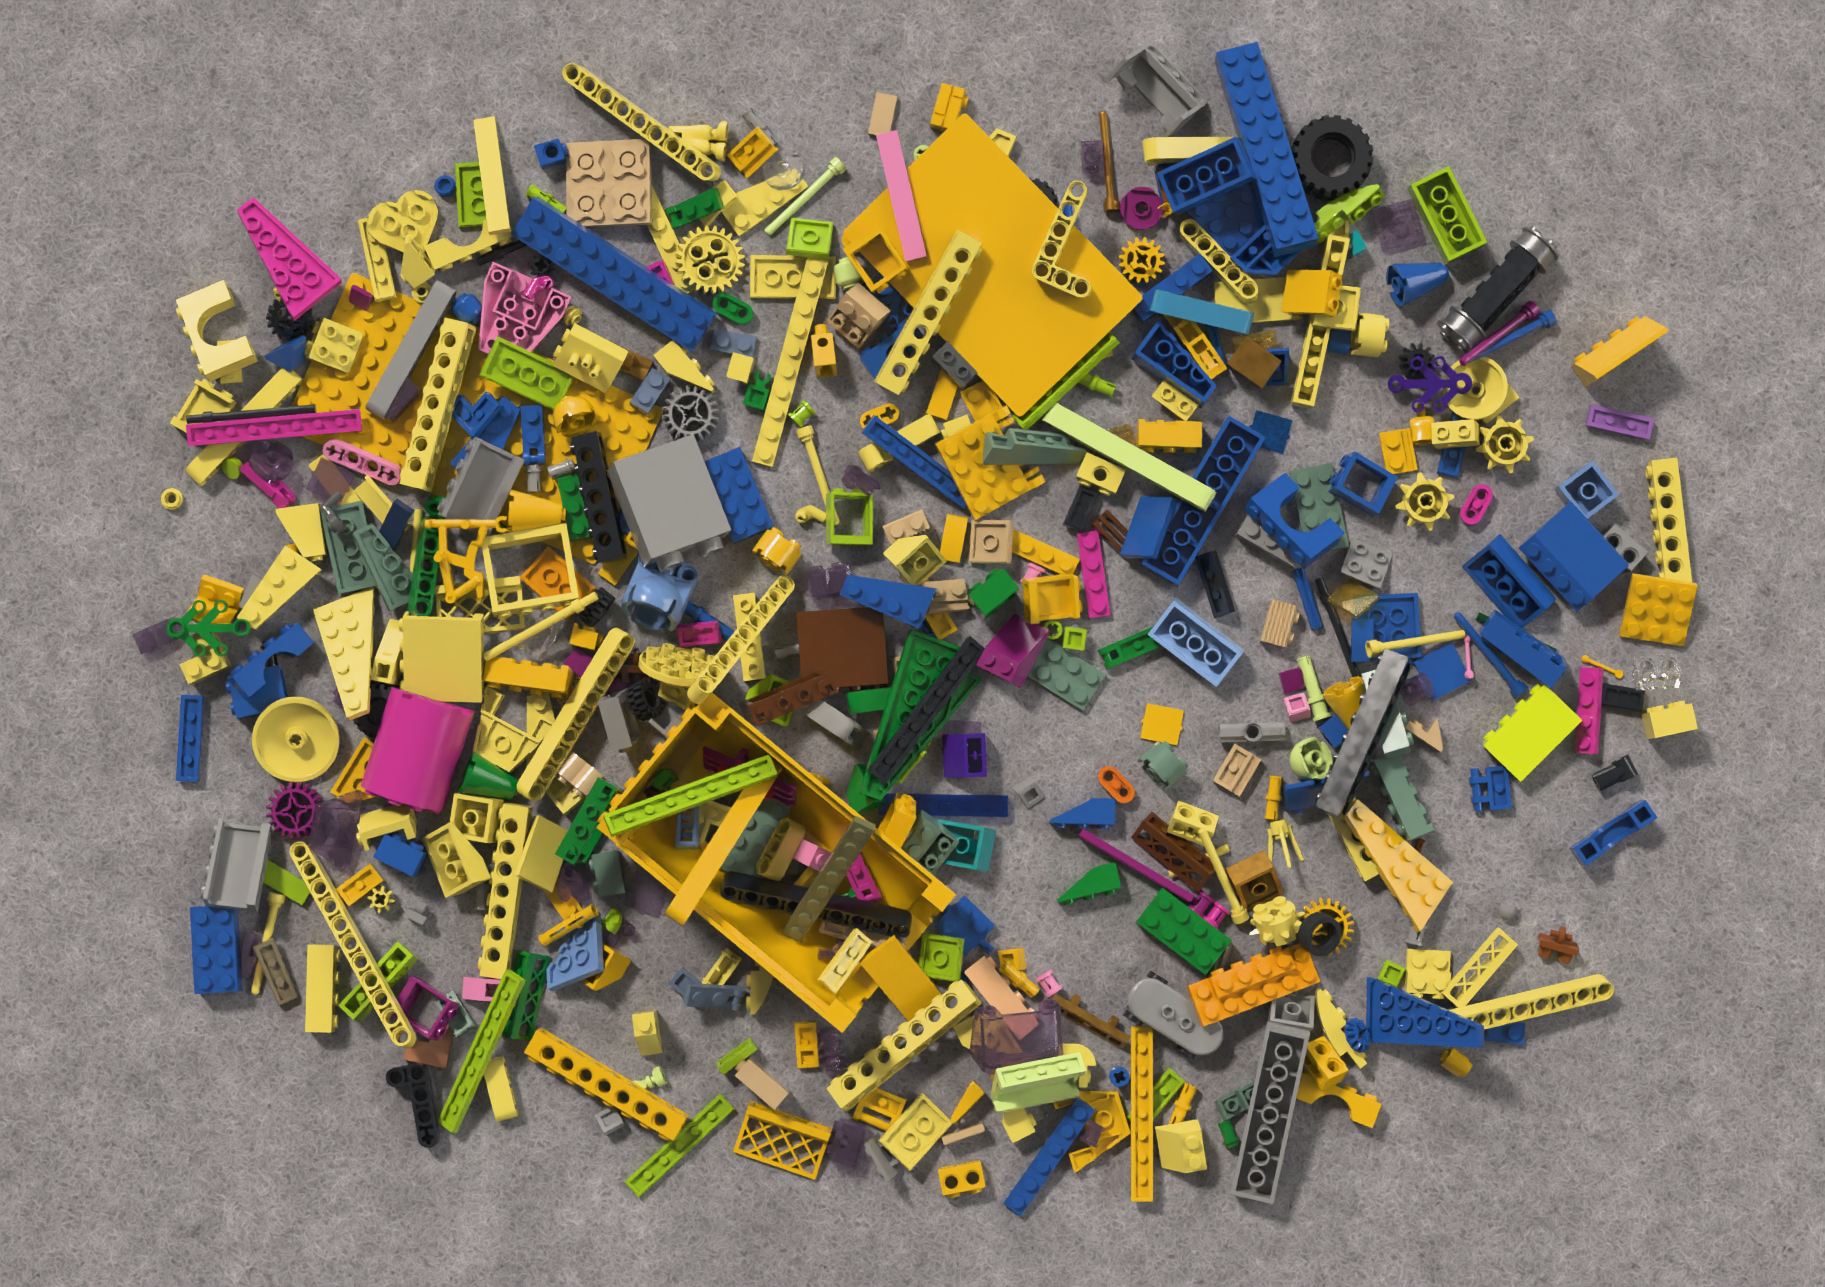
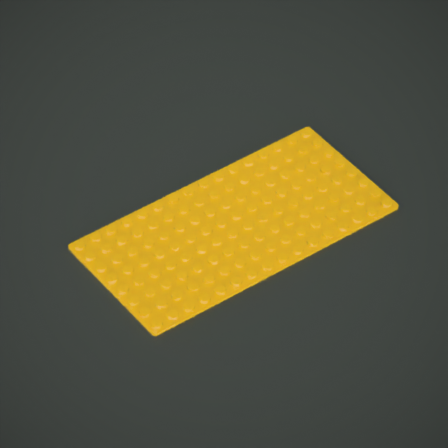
M352 273L330 319L363 334L351 370L343 372L323 363L311 361L291 406L316 404V413L360 409L362 431L302 437L322 446L330 439H339L391 461L403 469L406 462V451L410 447L412 440L411 433L418 418L417 411L422 404L423 389L427 385L429 368L433 364L434 349L439 342L440 327L444 323L445 318L457 321L459 319L446 313L392 411L384 420L366 410V404L423 303H419L413 298L395 291L396 299L377 303L374 299L370 308L365 311L350 303L349 295L352 285H356L374 296L371 280ZM477 327L459 394L464 395L473 405L476 404L485 391L491 393L498 402L504 396L519 409L520 406L541 405L479 376L489 354L478 349L480 328ZM456 339L452 341L451 347L455 345ZM532 351V353L539 355L554 363V360ZM450 359L446 362L445 367L449 366ZM574 377L566 393V396L585 398L595 409L597 414L596 423L592 427H590V424L584 427L585 432L577 435L594 431L601 433L609 468L614 461L646 451L663 414L662 408L655 405L647 416L629 405L634 395L612 385L607 393H604ZM444 380L440 383V388L443 387ZM439 401L434 404V409L438 407ZM543 406L546 465H539V469H542V472H540L541 491L527 492V473H524L526 466L523 464L511 490L562 504L557 478L551 479L548 467L564 462L566 458L568 460L573 459L574 463L577 464L576 456H573L570 448V443H573V436H563L561 432L557 433L553 422L554 410ZM520 412L514 428L507 439L504 451L523 459ZM453 417L431 494L446 497L449 492L446 490L448 483L452 478L455 479L458 473L456 468L450 463L471 438ZM433 421L428 426L429 430L433 426ZM427 442L423 445V450L426 449ZM332 445V446H331L332 450L336 451V450H335V446ZM530 449V455H538V449ZM592 451L585 453L584 458L586 462L592 460ZM348 454V457L358 461V456L356 454ZM368 462V466L378 470L375 462ZM421 463L417 466V471L421 469ZM391 470V476L395 477L394 471ZM592 472L589 475L591 483H594L598 478L596 472ZM614 491L616 505L619 512L621 506ZM510 492L498 517L507 516L509 518L510 498H514V496H510ZM600 492L594 495L593 500L595 504L600 503L602 500ZM604 513L598 517V523L603 525L607 520ZM508 520L500 521V524L512 528V526H508ZM607 534V535H605V536L603 537V539H602L603 544H605V541H606V539H607V537H608L609 534ZM562 538L541 541L564 552ZM569 538L571 555L591 564L596 563L597 560H595L593 555V548L595 547L593 539L585 538L571 542Z

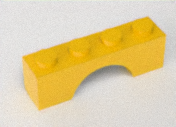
M1307 1069L1301 1074L1296 1099L1312 1104L1316 1099L1324 1095L1339 1096L1346 1102L1349 1108L1350 1119L1370 1128H1373L1382 1105L1377 1102L1378 1097L1365 1093V1096L1356 1094L1358 1089L1348 1085L1341 1088L1335 1084L1321 1090Z

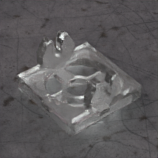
M534 610L532 614L524 615L525 628L528 629L550 616L541 610ZM539 618L536 623L527 624L530 620ZM557 622L550 626L548 636L543 634L542 630L536 637H530L524 643L521 642L515 646L542 662L564 624ZM523 630L512 631L508 639L523 632ZM539 639L544 641L542 646L530 648L533 641Z

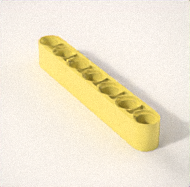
M283 368L280 369L241 411L280 407L282 405L281 402L285 401L296 390L295 387L297 385H301L303 379L294 370L289 372ZM246 441L208 444L187 466L185 472L199 486L205 485L207 483L206 480L208 478L211 479L222 467L223 461L232 457L237 451L236 448H240Z

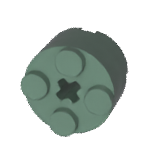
M1157 741L1138 759V763L1143 762L1144 765L1141 767L1143 771L1157 785L1159 783L1165 785L1162 789L1168 791L1187 773L1186 768L1188 764L1181 757L1177 758L1173 753L1174 749L1168 742L1160 743Z

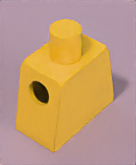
M826 324L816 325L815 335H811L816 378L837 376L833 333H828V326Z

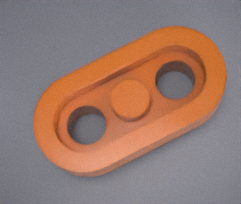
M1106 766L1099 771V783L1117 802L1128 803L1134 798L1135 790L1133 786L1116 768ZM1106 773L1112 774L1113 778L1111 781L1105 780L1104 776ZM1122 788L1126 789L1128 792L1127 796L1122 797L1119 794Z

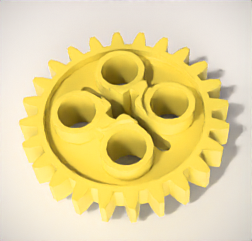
M705 225L703 232L697 227L696 234L689 231V238L683 237L682 242L684 244H679L677 247L680 251L676 252L675 256L680 259L675 262V265L681 266L677 274L684 273L681 280L685 281L688 279L690 281L687 286L688 288L694 284L696 286L695 292L702 288L703 295L708 290L711 291L712 295H715L716 289L723 293L724 286L730 290L732 287L731 282L736 284L738 281L736 276L741 277L742 275L739 269H743L745 264L739 261L743 260L745 255H739L738 253L743 248L735 246L739 241L738 239L730 240L732 233L727 236L724 235V228L719 233L716 226L713 227L712 231H709L708 226ZM712 243H717V244H719L720 247H721V250H720V251H715V250H713V249L711 248V244H712ZM698 250L701 253V257H693L691 251ZM724 253L727 254V256L718 257V256H720L721 254H724ZM707 257L710 260L716 258L712 264L710 261L705 262ZM702 263V264H700V265L697 266V267H693V266H692L693 264ZM719 263H726L729 270H721ZM699 270H706L709 273V277L704 278L700 276Z

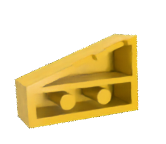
M1138 419L1136 423V447L1148 454L1154 453V450H1163V453L1166 454L1175 453V450H1184V453L1187 454L1197 453V450L1202 448V422H1164V420L1145 422V419Z

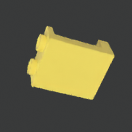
M196 379L194 382L196 385L178 416H174L170 424L186 432V415H198L207 411H213V413L231 412L237 403L232 400L234 395L223 389L221 392L213 389L215 385L206 379H203L202 382Z
M402 803L401 806L391 805L361 814L360 823L357 824L359 833H356L359 845H363L365 851H369L371 838L404 829L407 840L415 838L417 819L414 810Z

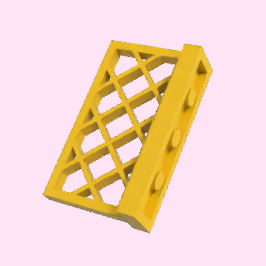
M750 1100L733 1152L815 1180L832 1128L777 1109L774 1110L771 1107ZM749 1117L758 1120L761 1128L751 1132L747 1125ZM773 1125L779 1127L782 1134L771 1139L767 1128ZM764 1131L768 1141L757 1145L753 1135ZM797 1133L800 1135L802 1142L792 1146L787 1135ZM750 1137L754 1148L748 1151L739 1148L741 1141ZM784 1137L789 1148L778 1153L773 1142ZM814 1139L823 1142L821 1149L812 1153L808 1142ZM770 1144L775 1155L767 1158L762 1155L760 1148ZM805 1145L809 1155L799 1160L794 1149ZM791 1151L795 1162L789 1165L783 1163L780 1156ZM811 1158L815 1165L813 1173L805 1171L801 1162Z

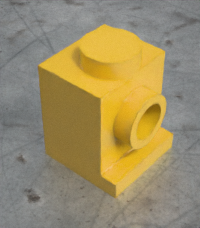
M574 623L569 644L596 651L597 646H601L604 635L596 633V628L584 626L583 629H580V624Z

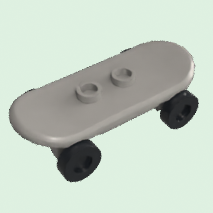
M1149 971L1147 974L1148 978L1140 980L1132 987L1128 997L1130 1011L1125 1010L1124 1017L1139 1026H1142L1143 1023L1147 1024L1177 1044L1175 1049L1192 1060L1195 1059L1196 1055H1208L1219 1048L1224 1033L1221 1023L1217 1021L1201 1027L1192 1001L1168 987L1167 980Z

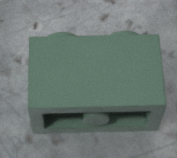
M619 850L593 854L592 859L589 860L591 873L595 872L596 881H593L595 894L599 893V897L626 893Z

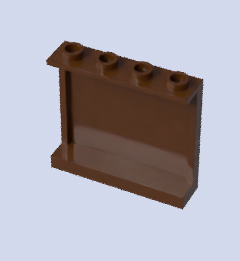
M870 607L796 612L801 677L817 670L830 672L838 692H841V688L849 687V691H860L862 686H871V690L884 688V685L888 684L883 613Z

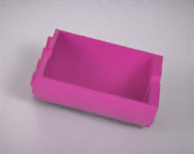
M391 687L361 783V787L366 789L365 793L376 797L378 795L383 796L393 805L401 806L404 803L415 811L422 812V809H427L429 812L440 814V811L444 810L475 711Z

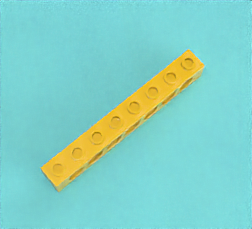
M542 1027L536 1030L524 1053L529 1055L528 1058L538 1064L540 1062L543 1063L551 1073L563 1075L568 1083L575 1086L577 1084L580 1085L588 1095L593 1097L597 1095L603 1099L602 1102L605 1105L619 1108L622 1110L621 1114L630 1119L634 1117L640 1121L639 1124L649 1130L651 1128L659 1132L658 1135L667 1141L670 1139L674 1141L678 1137L690 1116ZM547 1047L554 1050V1058L546 1055ZM565 1058L572 1060V1069H568L564 1065ZM584 1069H587L591 1072V1080H587L583 1077ZM603 1080L610 1083V1091L602 1088L601 1082ZM623 1091L629 1095L628 1102L621 1100L620 1092ZM639 1103H645L647 1105V1113H643L639 1110ZM658 1114L666 1116V1124L658 1122Z

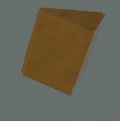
M1246 336L1227 365L1262 389L1281 363V360Z

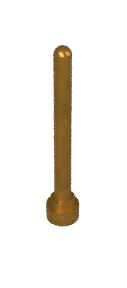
M1101 111L1099 113L1107 196L1103 203V210L1105 213L1119 212L1120 201L1115 197L1108 115L1106 111Z

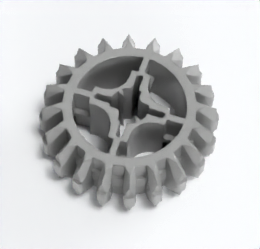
M687 385L686 392L683 393L679 387L678 392L680 395L676 396L674 392H671L670 395L674 400H665L670 407H662L664 412H668V414L662 415V419L669 420L664 424V427L669 428L672 426L668 433L672 435L677 432L676 440L680 439L682 435L687 437L694 434V437L699 436L700 441H704L703 433L710 437L711 433L708 429L716 430V426L712 424V421L719 422V418L713 417V415L719 414L720 410L712 409L718 403L717 401L709 402L713 398L712 394L704 397L707 392L706 389H702L699 394L698 386H695L693 392H691L690 386ZM696 398L689 406L678 404L683 399ZM702 401L708 407L707 420L698 413ZM674 409L683 415L680 427L674 422ZM692 409H695L694 414L697 418L690 417L687 420L686 417L688 416L683 410L691 412ZM692 423L704 425L696 431H685Z

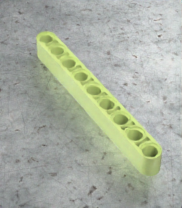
M1055 403L1041 420L1045 424H1051L1055 430L1066 434L1073 440L1206 512L1216 495V492L1210 487L1058 403Z

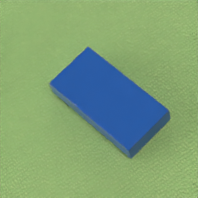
M1351 619V662H1373V658H1369L1366 654L1365 644L1366 641L1374 640V619Z

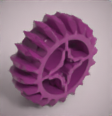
M289 782V789L282 784L280 786L282 793L274 790L273 792L277 798L269 797V800L274 802L273 805H266L267 809H272V813L266 814V817L274 818L269 824L271 826L277 824L274 829L276 833L282 829L281 837H286L289 832L290 840H294L295 834H297L299 840L303 839L302 832L307 837H310L309 829L316 832L318 829L314 824L322 825L323 823L317 819L318 816H325L324 812H319V808H324L325 804L317 803L322 799V796L314 797L317 793L316 789L308 792L310 789L309 784H306L303 789L302 782H297L296 788L293 782ZM296 793L305 795L311 805H301ZM287 795H290L288 806L285 809L279 810L282 800ZM295 804L297 805V808H306L305 810H300V812H297L296 817H294L295 814L286 813L287 811H291L292 809H294ZM312 811L310 820L302 827L303 815ZM289 816L293 824H295V829L286 826L280 817Z

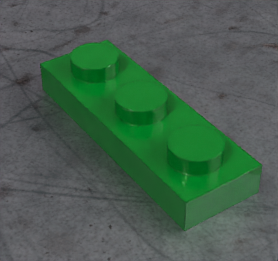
M573 474L557 478L562 505L566 509L565 519L570 541L590 538L588 532L590 525L584 513V497L581 496L579 485H581L579 476Z

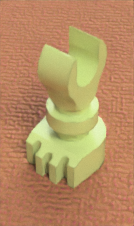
M661 1066L653 1068V1076L648 1075L644 1080L633 1081L645 1089L648 1087L651 1089L655 1087V1084L661 1087L668 1083Z

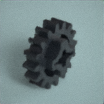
M280 298V302L274 299L273 306L269 305L268 307L269 313L266 315V320L269 321L267 326L268 328L273 327V335L277 332L279 333V339L287 336V340L290 341L291 337L296 339L300 334L306 336L307 330L311 331L312 329L311 323H313L314 316L311 315L313 310L310 308L293 321V319H288L291 315L282 298Z

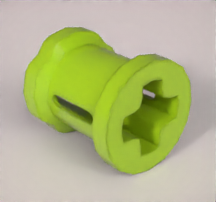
M802 400L801 405L793 413H789L788 416L799 428H802L803 423L811 415L814 416L816 412L807 402Z

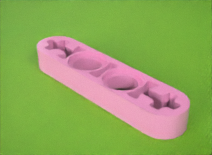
M335 438L330 439L323 446V454L329 460L362 474L369 475L388 485H396L400 481L402 468L391 461ZM332 445L335 446V453L332 452ZM348 454H356L358 456V462L354 463L350 461ZM369 461L377 464V471H372L368 467ZM391 470L394 471L395 478L391 477Z

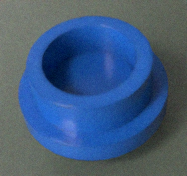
M440 176L435 181V191L442 197H449L455 192L456 183L450 176Z

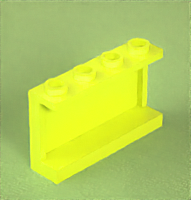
M1537 683L1529 691L1531 696L1526 701L1521 699L1514 706L1516 711L1511 716L1506 714L1498 723L1500 727L1495 732L1490 730L1483 737L1485 740L1483 746L1520 782L1582 721L1544 683L1541 686Z

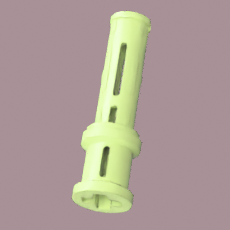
M1310 655L1298 658L1297 662L1309 696L1307 703L1311 705L1314 714L1313 721L1331 717L1332 715L1328 712L1325 699L1319 688Z

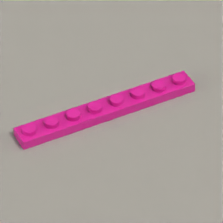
M360 409L186 425L188 446L362 431Z

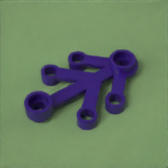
M1415 356L1411 360V367L1414 370H1419L1428 379L1405 380L1401 375H1393L1388 381V388L1393 393H1399L1403 389L1429 388L1420 398L1415 399L1411 405L1412 410L1417 413L1423 411L1425 404L1441 388H1450L1442 398L1436 399L1433 404L1436 412H1443L1456 394H1465L1470 391L1472 387L1471 377L1463 372L1457 373L1446 363L1443 356H1436L1432 362L1433 367L1437 370H1442L1450 378L1441 379L1424 363L1422 357ZM1437 359H1441L1443 361V365L1437 366L1435 364V361ZM1414 360H1420L1421 366H1415ZM1459 380H1463L1465 382V386L1459 387L1457 385V382ZM1398 381L1400 387L1394 388L1392 383ZM1416 402H1420L1422 404V408L1417 409L1415 408L1414 404ZM1442 402L1444 407L1439 409L1436 407V403Z

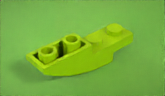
M1376 184L1356 189L1334 199L1318 210L1315 214L1319 220L1314 223L1318 235L1317 245L1324 242L1327 236L1335 229L1340 228L1346 220L1353 225L1356 221L1361 220L1371 208L1379 205L1385 197L1380 186Z

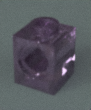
M1102 140L1081 141V170H1086V173L1089 174L1099 173V169L1104 167ZM1094 153L1097 155L1098 160L1089 162L1086 155Z

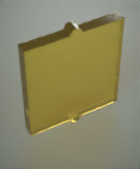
M1349 579L1344 585L1337 587V591L1328 597L1327 601L1357 619L1366 610L1369 611L1370 607L1380 599V596Z

